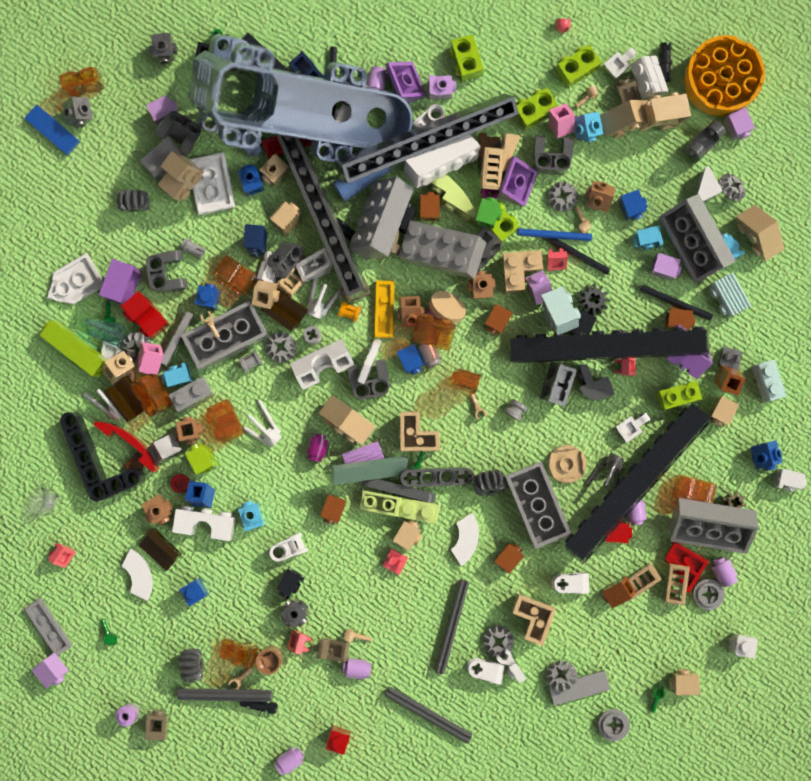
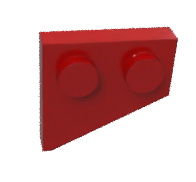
M673 542L665 555L669 564L690 567L687 583V592L690 593L709 561L677 542ZM673 570L675 574L685 575L684 571Z

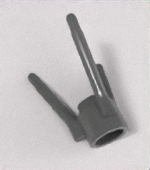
M610 453L608 457L604 456L600 465L585 482V485H589L604 465H606L605 468L609 470L604 486L608 485L613 472L616 473L612 488L613 492L617 487L616 484L619 481L624 459L613 453Z

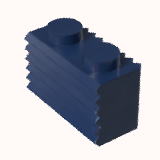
M244 225V244L242 246L249 254V257L260 258L261 255L266 253L267 231L261 225Z

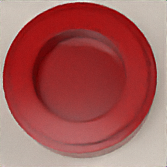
M184 474L175 475L171 480L172 490L176 493L187 492L190 481L189 477Z

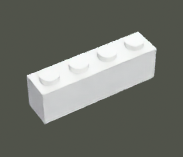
M469 134L405 160L403 173L416 188L428 185L431 181L442 178L447 173L458 170L469 162H474L478 158L480 145Z

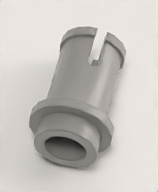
M186 238L180 247L184 253L188 252L199 259H202V255L206 251V248L192 242V239L188 240Z

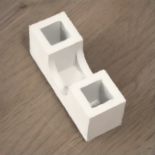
M340 339L290 363L302 390L320 382L318 375L323 369L332 367L339 373L354 366V362L343 340Z
M183 505L182 509H176L172 532L194 535L196 525L201 521H205L211 526V538L226 541L233 539L236 517H231L232 513L220 511V515L212 514L213 510L202 508L201 512L193 511L194 507Z

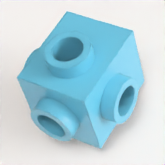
M599 112L575 117L574 131L577 141L585 139V143L595 141L597 136L603 135Z

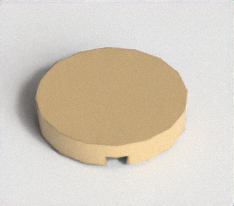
M438 291L430 298L429 307L431 312L438 319H444L446 323H459L466 314L464 303L452 293Z
M563 445L551 452L548 458V469L555 480L561 483H572L579 480L584 474L586 459L578 448L572 445Z

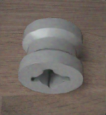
M512 398L510 406L505 408L504 412L520 422L522 419L521 415L528 408Z

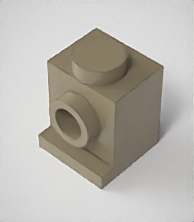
M154 709L153 713L147 715L146 740L165 741L167 739L169 714H164L165 710ZM156 720H160L162 726H157Z

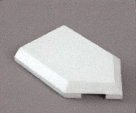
M87 253L53 273L47 299L74 305L102 288L104 280Z

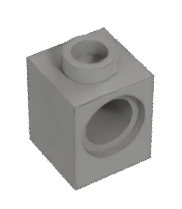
M173 433L153 442L147 448L156 465L174 457L182 450L179 440L174 437Z

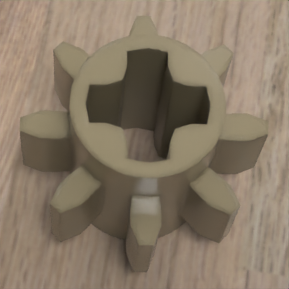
M737 490L734 491L733 495L727 491V497L721 498L725 506L737 508L747 506L743 502L745 496H739V491ZM731 499H734V501H737V504H736V505H733V504L731 503Z

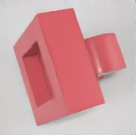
M560 248L559 252H552V249H550L547 256V270H567V251L564 252Z
M636 358L615 360V363H621L622 368L615 370V373L624 376H636Z
M55 543L57 548L54 552H49L50 558L48 560L52 564L66 568L76 551L65 545Z
M391 549L383 567L400 575L408 557Z
M292 630L287 649L296 654H302V651H309V648L304 646L305 641H311L312 639L300 631Z

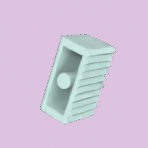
M733 272L709 285L711 288L709 292L712 298L717 299L719 311L723 316L726 315V318L751 306Z
M776 360L751 366L763 403L787 395L783 382H781V375L777 371Z

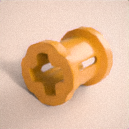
M343 301L338 317L341 318L343 316L352 319L356 323L361 306L355 307Z

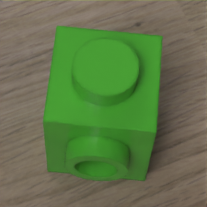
M491 197L482 198L475 224L493 229L496 220L500 221L503 210L499 209L501 203H498L496 199Z

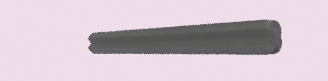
M460 579L458 582L436 662L435 672L438 674L445 673L467 594L469 582Z
M389 687L387 689L385 697L459 740L465 743L470 742L472 738L470 732L394 688Z
M179 688L177 698L178 700L271 702L273 693L272 690Z

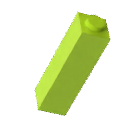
M50 320L43 326V331L40 334L43 339L91 376H101L103 373L101 368L104 362L108 360L59 321Z

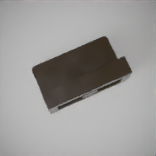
M479 133L478 175H481L484 148H501L500 137H487V133ZM489 154V158L498 159V155ZM488 162V166H497V163ZM487 171V174H496V171Z
M277 289V291H280L278 302H274L271 309L261 307L260 310L292 332L299 326L308 309L282 290Z
M128 375L104 391L126 422H129L150 407Z
M152 528L147 532V536L139 546L167 571L180 558L182 553L156 528Z

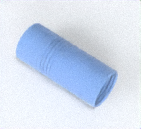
M390 166L348 184L337 178L332 184L342 200L346 202L359 194L361 190H365V188L387 175V173H390L392 168Z

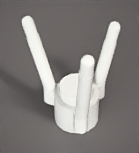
M318 278L313 279L309 303L306 308L308 309L307 314L321 319L322 315L326 316L341 292L339 289L324 308L325 304L321 303L327 285H323L317 301L314 300Z
M97 389V393L109 405L108 409L86 392L83 393L88 400L107 413L111 419L114 418L117 421L122 417L100 389Z
M258 400V404L273 430L271 428L266 430L250 414L248 418L263 432V437L246 426L243 429L260 440L265 446L269 445L272 447L282 438L279 434L281 431L275 425L262 401Z

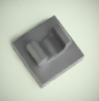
M722 347L718 366L724 365L738 370L743 351Z

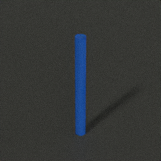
M517 229V236L592 241V234Z

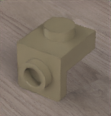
M331 638L321 639L317 648L318 659L347 662L350 642Z

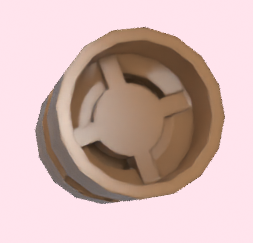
M266 646L263 648L255 661L259 672L266 675L277 672L283 663V653L276 646Z

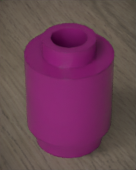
M315 433L314 436H310L306 450V459L321 462L322 458H325L329 440H325V435Z

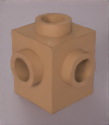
M593 181L592 186L587 187L584 198H587L586 206L593 210L608 212L614 197L615 187L605 182Z
M477 271L475 279L469 278L467 280V290L471 293V299L493 297L495 279L492 278L491 274H486V271Z
M420 296L401 297V308H397L398 320L402 319V327L421 326V318H425L424 306L421 307Z
M192 417L181 418L180 422H176L177 428H174L176 439H179L185 445L196 444L197 440L201 439L200 434H203L202 424L198 423V420L195 418L192 419ZM189 428L193 429L192 435H187Z
M156 495L141 505L145 511V519L148 523L152 522L153 525L159 523L161 526L170 521L169 517L173 515L171 503L168 499L164 500L162 495Z

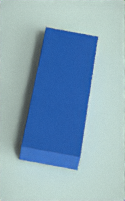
M37 104L25 117L31 125L68 156L80 143L75 136Z

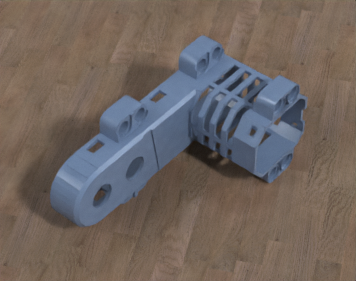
M221 34L214 35L210 40L209 51H203L193 61L188 98L193 106L199 110L198 124L207 131L218 133L219 138L230 146L253 149L259 144L261 131L311 139L312 154L321 160L334 162L351 155L353 146L368 148L412 130L413 113L407 101L389 91L366 87V71L354 65L331 62L325 69L324 78L273 69L274 55L270 50L249 45L247 41L240 38ZM223 39L224 47L218 49V42ZM264 52L266 58L263 62H260L259 56ZM232 66L254 70L257 75L253 103L242 113L217 109L222 74ZM339 67L340 72H339V74L335 77L334 71H335L336 68ZM357 71V78L353 80L352 75ZM339 101L347 102L351 108V114L344 122H337L332 116V108ZM379 107L385 113V121L382 126L372 128L368 125L367 115L371 109ZM210 117L212 119L211 124L205 126L206 118ZM233 133L230 139H226V134ZM251 133V140L245 142L246 135ZM324 146V152L319 154V149ZM342 149V154L337 157V152Z

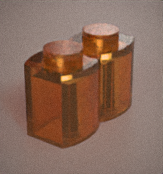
M95 67L83 68L78 72L70 71L59 76L61 88L68 97H79L86 92L96 93L104 89L102 75Z
M228 255L224 256L213 272L217 276L216 281L224 286L226 283L232 286L231 291L239 296L242 294L247 296L258 280L257 274Z
M425 313L419 315L416 320L412 340L449 351L452 347L457 325L453 324L449 319L437 320L433 315Z
M458 368L457 371H453L450 383L453 384L455 389L475 394L481 374Z
M156 374L145 375L130 384L133 394L140 400L143 410L149 417L162 413L173 405L169 393L163 389L162 382Z
M229 399L207 408L208 413L206 417L208 422L215 426L216 431H214V435L218 442L222 441L223 444H226L245 435L243 426Z
M676 475L671 497L675 498L676 502H678L679 498L713 503L717 484L684 475Z

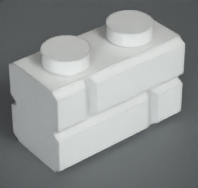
M643 56L630 64L642 100L668 92L657 56Z

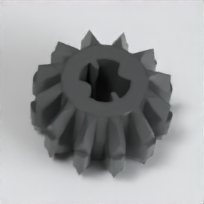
M122 190L117 193L116 200L119 210L139 212L149 209L150 199L146 191Z
M595 283L592 284L591 288L589 285H586L584 287L585 291H579V294L583 297L577 298V301L583 302L578 306L579 309L585 307L584 312L587 313L590 310V315L592 316L595 315V311L601 315L602 309L606 310L608 308L605 303L610 302L609 298H604L609 294L608 291L602 293L603 286L601 285L596 289ZM592 296V298L596 297L597 301L590 302L589 299Z
M499 470L479 472L473 479L475 493L481 497H487L503 492L506 487L505 476Z
M188 648L180 654L179 672L184 682L200 681L203 677L204 659L199 649Z

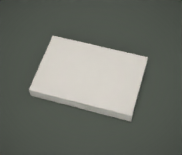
M225 153L190 159L204 171L201 175V180L193 186L198 215L201 216L236 208Z

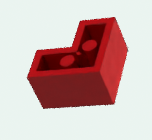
M140 291L136 292L121 305L124 309L122 314L133 324L138 323L141 327L139 331L153 340L171 325L147 296Z

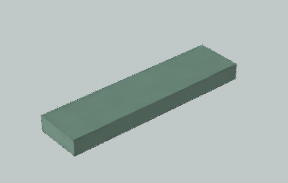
M406 456L333 465L331 483L332 485L399 476L402 470L407 469L408 459Z

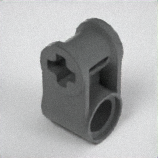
M282 242L276 252L269 258L268 266L276 271V276L279 279L286 278L303 257V248L297 244Z

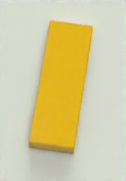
M376 280L374 338H393L395 281Z

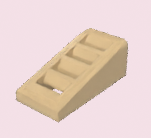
M506 133L501 139L500 149H504L502 175L509 166L519 141V135Z
M484 148L479 182L481 188L500 190L504 149ZM489 154L498 155V159L489 158ZM488 162L497 163V166H488ZM487 171H496V174H487ZM487 179H495L494 182L487 181Z
M296 266L289 276L280 279L277 283V289L282 290L291 298L305 283L294 274V272L299 274ZM289 277L292 278L297 284L295 285L293 282H291L289 280Z
M651 562L628 577L636 591L632 599L661 581V575ZM649 570V572L652 574V576L654 577L652 580L648 576L646 571ZM642 575L648 583L644 584L639 576ZM634 579H635V580L638 582V584L641 586L640 589H638L637 586L634 584V582H633Z
M670 564L665 603L685 605L689 566ZM673 570L684 571L685 575L673 574ZM672 578L684 579V582H674ZM671 585L683 587V590L671 589ZM670 593L682 594V597H672Z

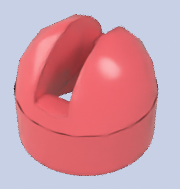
M556 19V30L561 33L567 32L570 28L571 20Z

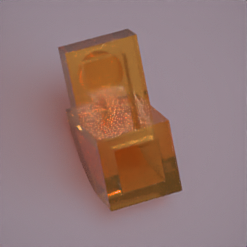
M223 638L219 658L230 660L231 664L253 668L255 667L259 647L249 642Z

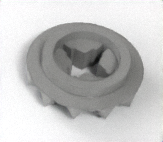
M726 173L720 178V187L728 198L740 201L746 196V188L743 187L744 183L739 180V177L736 178L734 174Z
M567 181L557 182L552 185L548 192L549 204L557 211H569L578 201V191L574 185ZM561 190L564 194H570L566 197V201H563L562 198H557L561 194Z
M134 332L124 338L122 348H124L127 355L137 360L139 351L137 352L136 348H133L135 343L140 348L142 342L151 343V341L145 335Z
M274 333L268 338L266 344L267 354L275 362H287L296 353V342L287 333ZM285 342L284 347L288 352L281 350L276 354L278 347L274 343L282 344Z
M705 579L695 586L693 596L695 603L700 608L714 610L723 603L725 593L719 582L713 579ZM708 588L710 592L716 594L710 596L709 603L707 597L701 595L706 593Z
M493 626L485 632L483 645L485 650L493 657H496L497 654L503 657L507 655L504 650L505 648L509 651L512 650L514 638L506 627ZM493 635H495V637L503 638L502 643L504 648H502V646L500 647L499 645L492 647L495 643Z
M559 660L554 663L552 662L549 668H547L546 679L553 689L567 691L576 684L577 671L568 661ZM557 670L561 671L562 673L567 672L565 674L566 681L563 678H557Z
M612 709L606 710L600 716L598 726L603 737L610 741H618L628 734L630 722L625 713ZM613 717L616 723L622 724L615 726L614 733L612 727L606 725L612 723Z

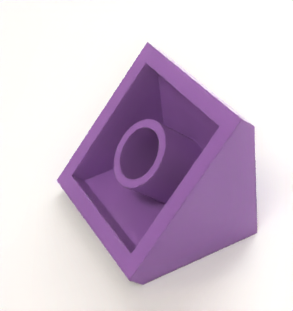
M388 62L386 64V74L394 94L405 99L408 104L427 96L413 62Z
M512 156L498 198L525 207L537 171L517 157Z

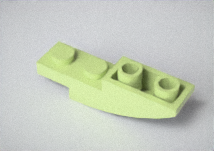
M445 175L428 184L432 187L431 190L438 195H444L442 203H444L443 206L452 212L454 210L460 213L459 216L468 222L470 220L475 221L477 214L473 205L463 190L450 177Z
M363 490L360 509L437 524L440 505Z

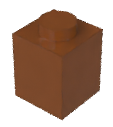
M425 192L424 195H420V221H439L440 195H436L435 192Z
M495 304L484 324L487 328L486 331L495 336L496 334L501 335L512 312Z
M669 308L666 312L664 329L671 330L672 327H676L679 324L686 330H691L692 326L695 325L693 311Z
M721 365L714 383L720 390L738 395L746 378L739 370Z
M328 494L320 515L324 518L323 521L332 525L335 522L339 523L347 500Z
M507 543L493 561L510 574L524 557L521 554L523 549L515 543L512 545Z
M624 576L607 585L602 593L606 603L610 604L613 609L632 599L636 591L628 578Z

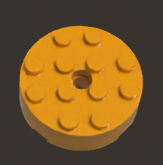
M730 35L713 37L702 43L688 61L684 72L685 91L690 101L701 111L713 116H728L747 107L757 97L765 79L764 63L759 52L749 42L746 43L737 39L736 36Z

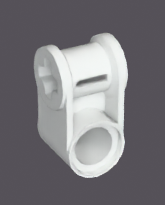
M437 104L430 106L413 122L412 130L438 120L431 117L433 112L441 113V117L438 119L445 117L443 107Z
M302 533L291 536L272 546L270 557L274 561L279 562L308 551V548H305L301 539ZM276 547L283 548V557H275L273 552Z
M589 573L557 574L552 578L551 586L559 593H589ZM561 579L565 582L562 588L557 585Z
M472 658L467 663V671L472 677L501 684L506 665L495 661ZM478 663V665L481 668L480 670L477 669L476 672H474L472 666H476V664Z

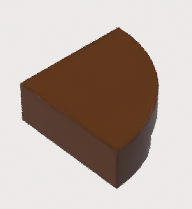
M136 452L123 467L127 470L144 469V465L138 461L141 455ZM133 473L132 475H133L136 479H138V478H137V475H136L135 473Z

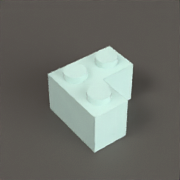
M563 286L541 295L543 314L550 329L554 328L557 335L579 327L580 313L577 307L573 308L571 304L573 303L572 297L569 292H565Z

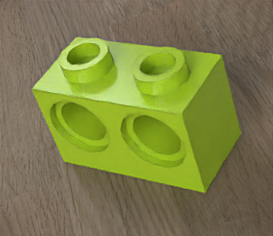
M473 34L451 40V47L448 48L451 59H455V74L457 77L460 76L461 82L483 76L484 68ZM465 47L468 51L461 53L458 51V48ZM469 64L473 69L465 70L463 66Z
M589 44L586 47L580 46L570 57L566 55L558 61L559 64L556 71L567 88H570L597 71L602 62ZM587 57L590 62L584 63L581 58ZM572 67L574 72L569 73L565 68Z
M548 87L544 90L538 89L532 93V97L527 100L523 98L516 103L519 113L516 117L523 129L527 130L548 118L549 110L559 105ZM545 100L548 105L541 106L538 101ZM529 109L532 114L526 116L522 110Z
M498 201V203H501L499 209L503 210L500 221L496 220L494 228L488 229L504 243L519 228L517 224L519 222L513 215L509 216L505 211L506 207L504 204ZM501 224H508L510 230L507 232L502 231L500 228Z
M697 381L655 392L661 411L702 399Z
M195 444L188 448L189 452L185 454L196 475H203L219 466L208 445Z

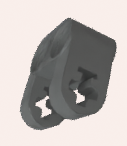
M171 111L158 125L154 136L163 140L168 135L182 144L179 151L188 156L202 129L197 123L181 113Z
M713 120L683 149V152L696 164L721 140V137L726 133L725 127L719 121Z
M535 135L533 149L534 170L540 174L564 175L571 165L574 139L563 138L561 154L544 152L545 136ZM538 160H545L547 162V166H540L538 164ZM563 161L566 167L559 168L557 162Z
M181 250L163 252L147 258L148 281L154 291L170 293L188 289L186 278L169 280L167 265L183 261ZM155 261H160L158 269L152 268V264ZM163 279V286L156 288V281Z
M385 359L375 360L379 379L368 380L364 384L358 382L357 364L347 368L353 394L358 400L379 398L388 394L389 380ZM378 383H384L386 390L379 393L375 390V386ZM360 386L367 388L365 396L357 395L356 391Z

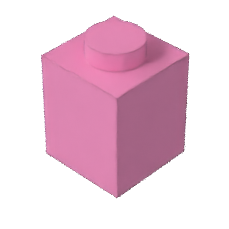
M566 103L549 110V128L557 138L574 132L575 114Z
M142 342L136 360L139 372L158 375L164 356L161 345Z

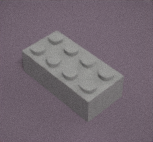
M398 177L375 182L371 187L369 199L364 205L363 215L358 221L356 233L351 238L349 250L366 260L388 257L414 188Z
M699 194L682 201L659 216L695 283L736 262Z
M410 221L398 257L409 264L475 279L486 242L477 235Z
M251 301L214 318L213 323L220 336L218 338L214 337L210 327L205 323L181 335L198 370L203 371L270 337L255 306L251 305Z
M542 461L505 476L507 486L534 549L571 534Z
M682 498L678 499L669 523L671 542L744 554L748 553L759 528L756 510Z

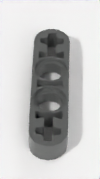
M467 467L408 468L402 470L399 474V481L406 487L469 485L474 479L473 471ZM445 471L451 473V479L447 482H443L441 479V475ZM454 471H456L457 475H463L464 471H466L469 477H466V481H464L463 478L456 477ZM416 472H419V483H417V479H410L409 483L403 479L407 476V473L411 476H417ZM425 472H431L432 479L430 482L423 481L422 476Z
M381 479L362 481V485L430 503L435 502L437 495L432 492L406 487Z

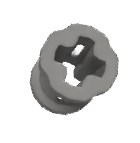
M310 326L304 330L303 336L308 344L316 345L321 341L322 335L317 327ZM315 331L317 338L310 340L308 334H312Z
M255 349L253 353L246 357L238 358L246 373L257 365H263Z

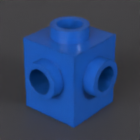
M777 440L750 447L752 461L756 469L764 468V471L776 469L777 464L783 463L782 453L778 448Z

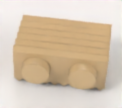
M284 201L270 217L273 226L287 237L291 234V231H294L296 225H299L298 222H301L300 209L292 202L288 204Z

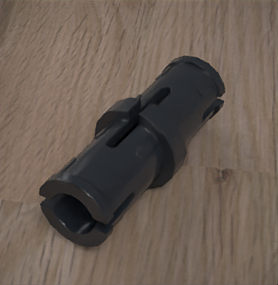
M663 42L659 44L660 57L658 62L664 80L668 83L671 82V65H673V60L671 59L672 44Z

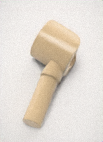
M595 85L586 89L588 95L575 104L577 108L589 99L597 97L598 90Z
M576 207L575 210L582 222L578 225V228L582 233H586L590 230V222L585 219L580 207Z
M208 311L210 318L207 320L201 314V320L210 327L214 337H220L214 326V316L211 312Z
M474 393L471 394L470 397L475 408L474 416L479 420L477 413L483 411L486 417V411L480 407Z
M352 629L346 630L343 635L344 639L352 643L354 638L371 642L372 638L360 635Z
M249 667L239 677L232 678L228 686L234 681L238 685L235 689H239L244 678L253 669Z

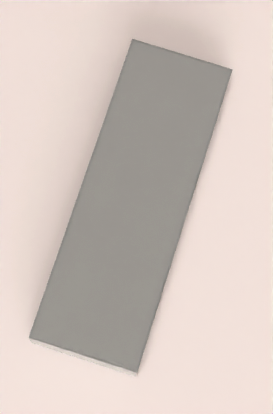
M187 311L163 354L161 363L166 366L169 365L182 340L181 335L186 333L194 317L190 312Z
M42 597L24 608V611L53 653L59 656L73 646V643Z
M605 670L577 677L574 687L567 691H557L550 687V685L548 686L554 706L610 690Z

